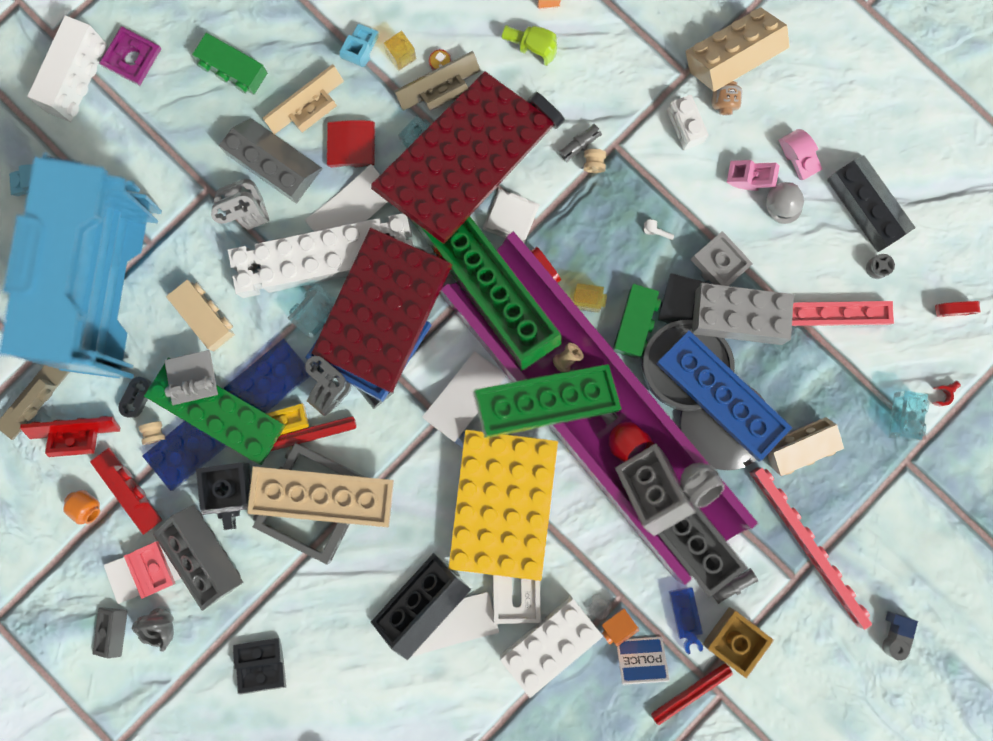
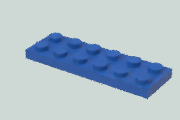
M690 330L656 363L758 462L762 461L792 429L778 413Z

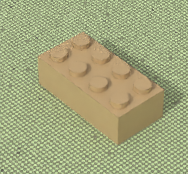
M763 8L755 9L750 14L734 21L731 25L715 32L712 36L686 50L689 71L715 92L790 48L787 24Z

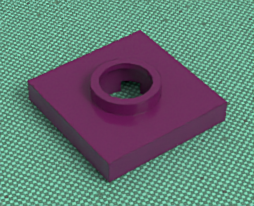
M121 26L99 64L140 86L160 53L161 47ZM130 52H138L140 54L134 65L127 64L125 60Z

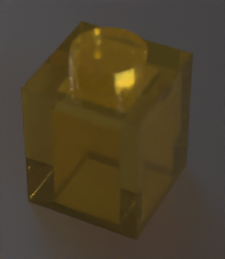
M400 31L384 42L386 54L398 71L416 60L415 48L403 31Z
M577 283L573 302L581 311L599 313L601 307L606 306L607 294H603L604 287Z

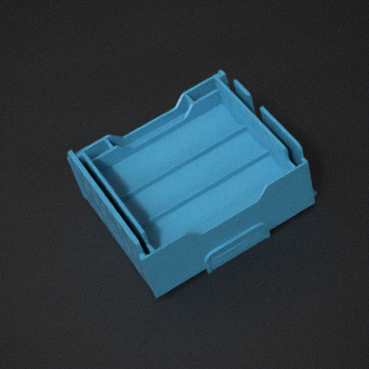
M43 153L42 158L34 157L24 216H16V225L3 288L4 293L10 294L0 343V355L50 366L61 371L119 379L120 377L134 378V374L122 371V367L133 368L134 365L123 362L128 333L117 319L127 262L142 253L147 222L158 224V220L151 213L161 214L162 210L147 195L128 192L140 193V188L133 181L125 180L122 177L109 176L103 167L84 165L79 161L52 158Z

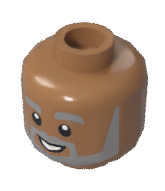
M732 81L713 92L712 107L718 110L720 115H732L733 111L741 107L742 88L737 85V82Z

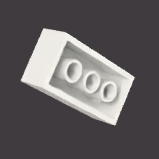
M64 16L27 97L47 113L72 122L73 117L79 111V104L82 98L87 94L89 82L97 72L100 58L106 52L107 43L90 25Z
M570 596L541 620V623L535 625L500 655V661L531 698L599 641L603 635L572 596Z

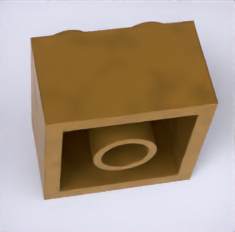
M729 607L702 645L747 679L774 639L736 610Z

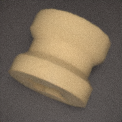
M588 149L584 152V157L586 158V163L583 166L584 171L601 173L606 170V165L604 164L606 151Z
M161 421L138 426L139 432L143 435L142 445L153 444L166 439L165 435L161 432Z

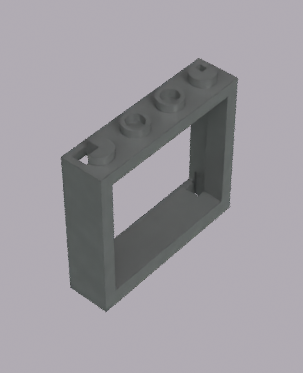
M297 443L289 447L285 454L287 460L284 466L278 468L292 470L298 456L302 454L342 475L365 477ZM254 515L253 521H255L253 528L326 565L331 563L350 525L348 523H337L322 553L265 524L268 516Z

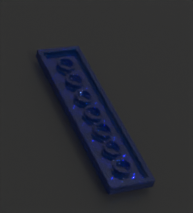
M283 338L223 389L262 412L267 413L307 380L310 375L306 371L305 362ZM183 421L165 436L164 440L159 441L142 457L168 489L174 491L196 472V468L203 467L227 445L188 422Z

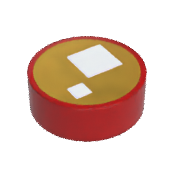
M441 49L435 50L429 57L430 68L433 71L451 62L449 53Z

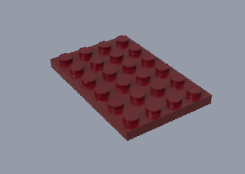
M370 227L312 350V354L393 393L451 270L452 264Z

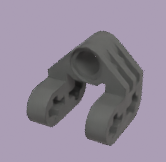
M313 356L307 360L305 368L307 373L317 383L307 398V402L323 416H326L344 400L351 391L352 385L347 383L346 378L326 360L319 356ZM320 361L322 362V363L320 364V367L324 370V372H323L322 374L320 373V371H319L317 365L314 364V365L312 366V363H313V362H315V363H319ZM335 378H336V379L338 380V382L340 383V385H339L338 387H337V385L333 382V380H334Z

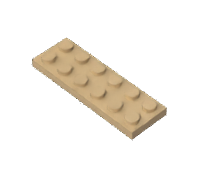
M253 467L247 514L389 527L394 480Z

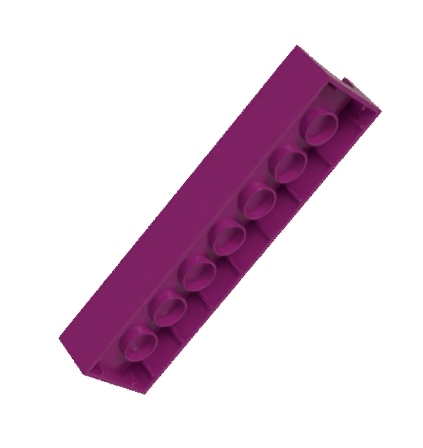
M512 231L506 236L505 241L497 249V252L560 332L561 345L522 370L457 282L447 284L441 289L443 298L512 382L563 373L553 364V357L557 354L560 355L568 343L577 345L583 354V359L571 365V369L568 372L609 364L621 410L615 412L619 417L608 426L598 415L549 425V427L674 579L686 585L692 580L691 574L658 534L653 536L643 527L615 469L624 462L611 452L609 436L616 425L624 422L635 423L650 436L654 445L656 444L666 454L679 481L683 471L688 466L695 463L708 465L709 463L523 241ZM647 442L635 447L628 458H633L645 449ZM722 480L724 484L722 493L714 501L704 507H700V509L728 541L737 534L754 528L758 522Z

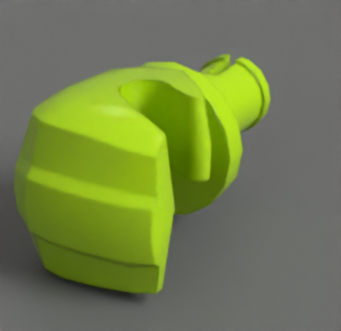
M508 25L504 27L502 33L503 40L519 44L520 52L526 53L529 49L531 52L543 57L544 66H548L556 57L557 36L554 32L536 26H528L524 31L509 27Z

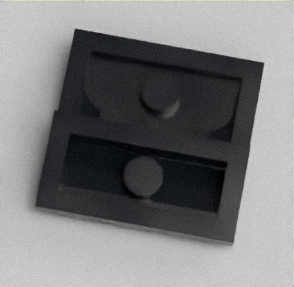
M670 273L658 320L667 323L693 320L695 291L701 283H711Z
M280 638L233 645L234 669L237 670V689L239 695L286 688L285 666Z

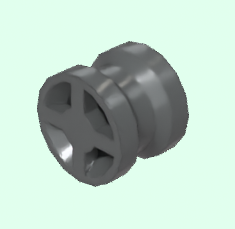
M879 254L870 259L866 264V271L873 279L884 278L895 269V262L888 254Z

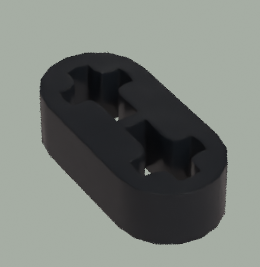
M535 92L528 98V103L537 108L548 119H551L554 124L552 128L557 129L565 121L563 115L539 92Z
M135 377L129 382L118 406L122 416L136 418L141 414L148 400L144 395L152 384L149 379ZM143 383L145 390L139 391L136 385ZM133 403L132 406L135 408L134 412L129 411V409L126 408V405Z

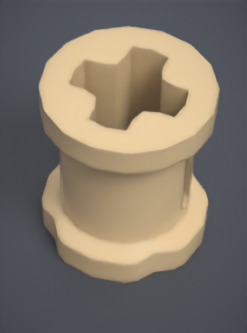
M568 343L560 355L557 354L553 357V364L559 371L563 373L568 372L571 369V365L583 359L582 351L577 345Z

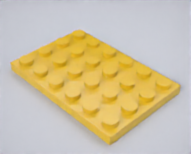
M465 430L449 560L450 570L537 581L542 580L558 441L507 434L484 438L482 431Z

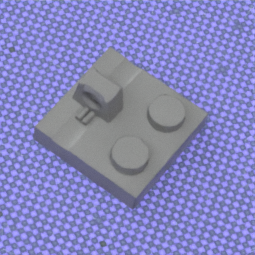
M723 231L690 259L703 272L701 276L706 281L710 280L714 285L723 286L732 284L753 264Z

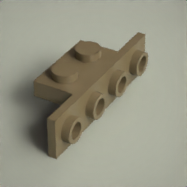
M471 51L394 92L403 111L421 101L431 111L452 99L458 98L465 90H469L464 79L481 70L474 52Z
M44 365L0 418V431L11 440H14L22 431L20 424H27L35 417L41 406L50 399L55 389L70 372Z

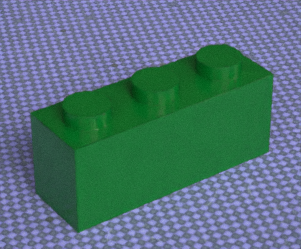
M205 33L192 54L197 61L198 67L206 72H209V70L216 73V77L227 83L229 80L243 93L248 91L255 95L268 74L263 64L208 33Z
M632 284L613 346V350L616 353L639 359L644 353L648 341H646L648 332L652 333L655 320L652 319L653 312L658 311L661 299L658 298L659 291Z

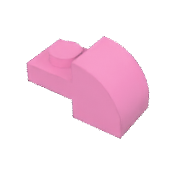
M796 129L779 139L786 159L792 161L799 180H805L822 170L815 152L818 150V147L806 131Z
M752 160L730 161L727 183L736 188L758 191L759 188L776 187L780 166L777 163H754Z

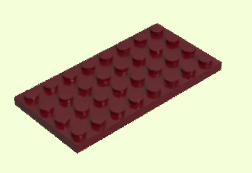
M486 71L468 87L469 90H465L371 184V189L443 244L554 125L551 119H548L537 108Z

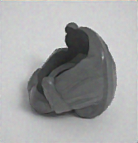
M157 608L152 610L149 615L139 617L132 625V630L143 644H149L154 647L160 646L159 650L164 652L173 639L174 629L172 622L174 618L166 609Z

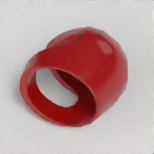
M624 422L616 425L609 436L611 452L623 462L631 459L628 456L638 445L647 442L644 450L654 445L650 436L633 422Z

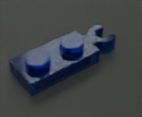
M693 587L668 591L678 637L680 639L686 638L684 642L685 652L691 654L690 645L693 643L697 644L698 651L702 652L703 645L696 636L703 634Z

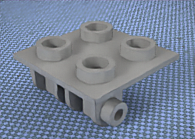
M210 350L164 360L169 387L165 388V394L167 397L171 396L172 405L218 395Z

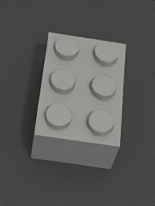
M656 444L615 468L643 527L653 536L696 512L689 498L684 493L666 454Z

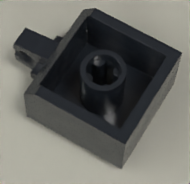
M242 462L196 468L199 504L202 515L217 513L218 519L222 518L224 530L236 529V516H240V510L248 509L251 487L250 464ZM228 486L229 490L223 491L222 487Z

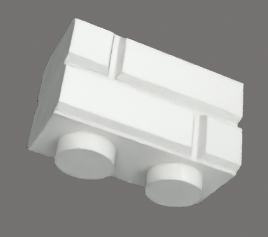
M692 94L672 101L667 112L678 138L681 139L680 143L683 150L704 143L709 134Z

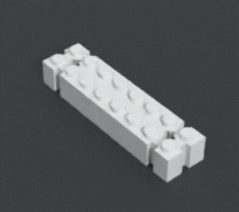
M402 213L388 216L389 222L382 223L380 218L257 243L255 244V250H250L246 246L228 249L231 268L238 272V275L233 276L235 293L242 298L260 295L259 289H265L271 293L347 277L370 227L415 247L412 239L407 240L408 237H412L409 218ZM260 266L261 269H257L259 272L255 273L256 267Z

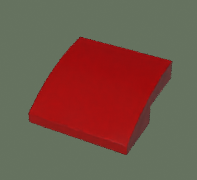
M349 120L327 122V166L335 168L351 165L354 168L366 167L370 164L372 166L375 165L374 121Z

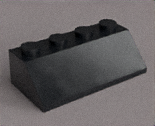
M865 155L853 160L827 179L877 252L890 246L916 228Z
M433 553L374 617L371 624L391 650L408 660L471 591V588Z

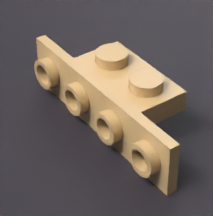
M332 64L263 117V120L274 134L290 122H293L303 133L337 106L328 95V93L344 82L336 67Z

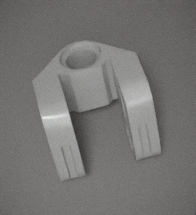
M242 179L216 191L211 216L215 222L225 224L237 219L247 230L269 222L263 198L253 181ZM242 187L250 189L249 192H241ZM218 209L227 210L226 216H223L222 213L217 214Z

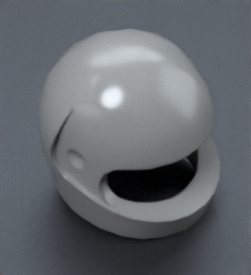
M780 182L776 184V187L770 189L766 197V206L773 220L780 224H788L797 220L801 215L804 196L798 185L791 182ZM778 216H781V217H790V218L783 219V218H780V217H778Z
M692 464L681 475V487L689 501L696 507L708 505L724 490V484L719 473L708 464Z

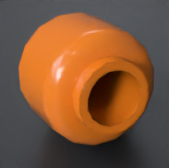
M86 490L71 492L64 500L63 512L76 524H89L100 513V502Z

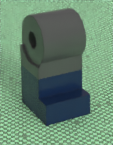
M887 611L885 620L891 622L888 637L883 641L882 648L888 656L902 661L910 654L918 621Z

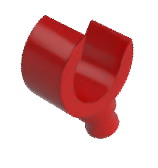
M954 381V383L948 386L934 387L933 389L942 390L946 395V399L944 402L936 401L931 403L938 407L950 405L954 400V392L957 388L961 387V384L958 381Z

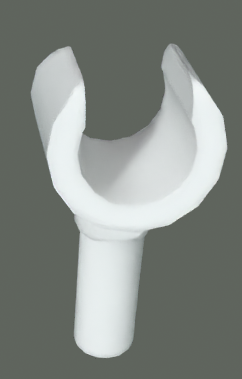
M656 220L644 222L645 234H656L673 240V234L657 229Z

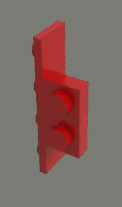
M113 416L20 424V429L29 439L47 438L45 454L48 457L94 454L98 433L120 432L121 429Z
M107 448L90 461L143 535L163 521L146 498L144 490L135 483L130 471L121 464L111 448Z

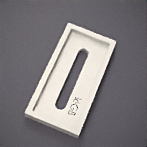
M493 575L494 624L541 623L540 581L521 579V605L514 607L512 604V577Z

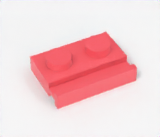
M158 541L124 556L141 599L176 584Z

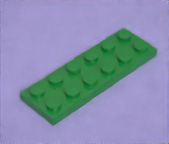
M164 363L144 397L255 463L262 465L286 425L216 385L218 395L172 405L171 396L167 397L165 394V388H168L169 384Z
M609 364L490 386L473 391L484 438L621 410Z

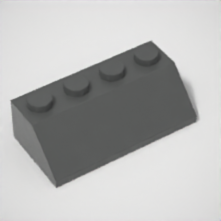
M252 118L233 127L219 144V147L226 155L296 204L322 170V167Z
M693 505L695 513L658 533V535L710 598L745 571L747 566L700 507Z
M195 505L172 515L153 533L201 611L243 583L240 573L228 559L226 551L221 548L215 534L209 529L203 519V515L196 509Z

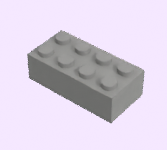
M701 283L695 291L692 333L695 335L783 345L791 340L794 294Z

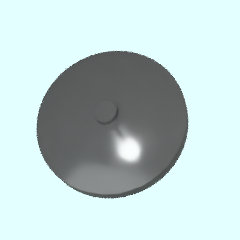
M693 320L675 321L659 329L649 340L642 358V372L649 390L665 405L681 411H697L703 408L656 363L689 330L692 332ZM695 335L723 363L735 372L734 356L725 338Z
M750 387L759 397L762 398V396L755 389ZM704 409L681 411L680 430L714 469L737 470L756 461Z

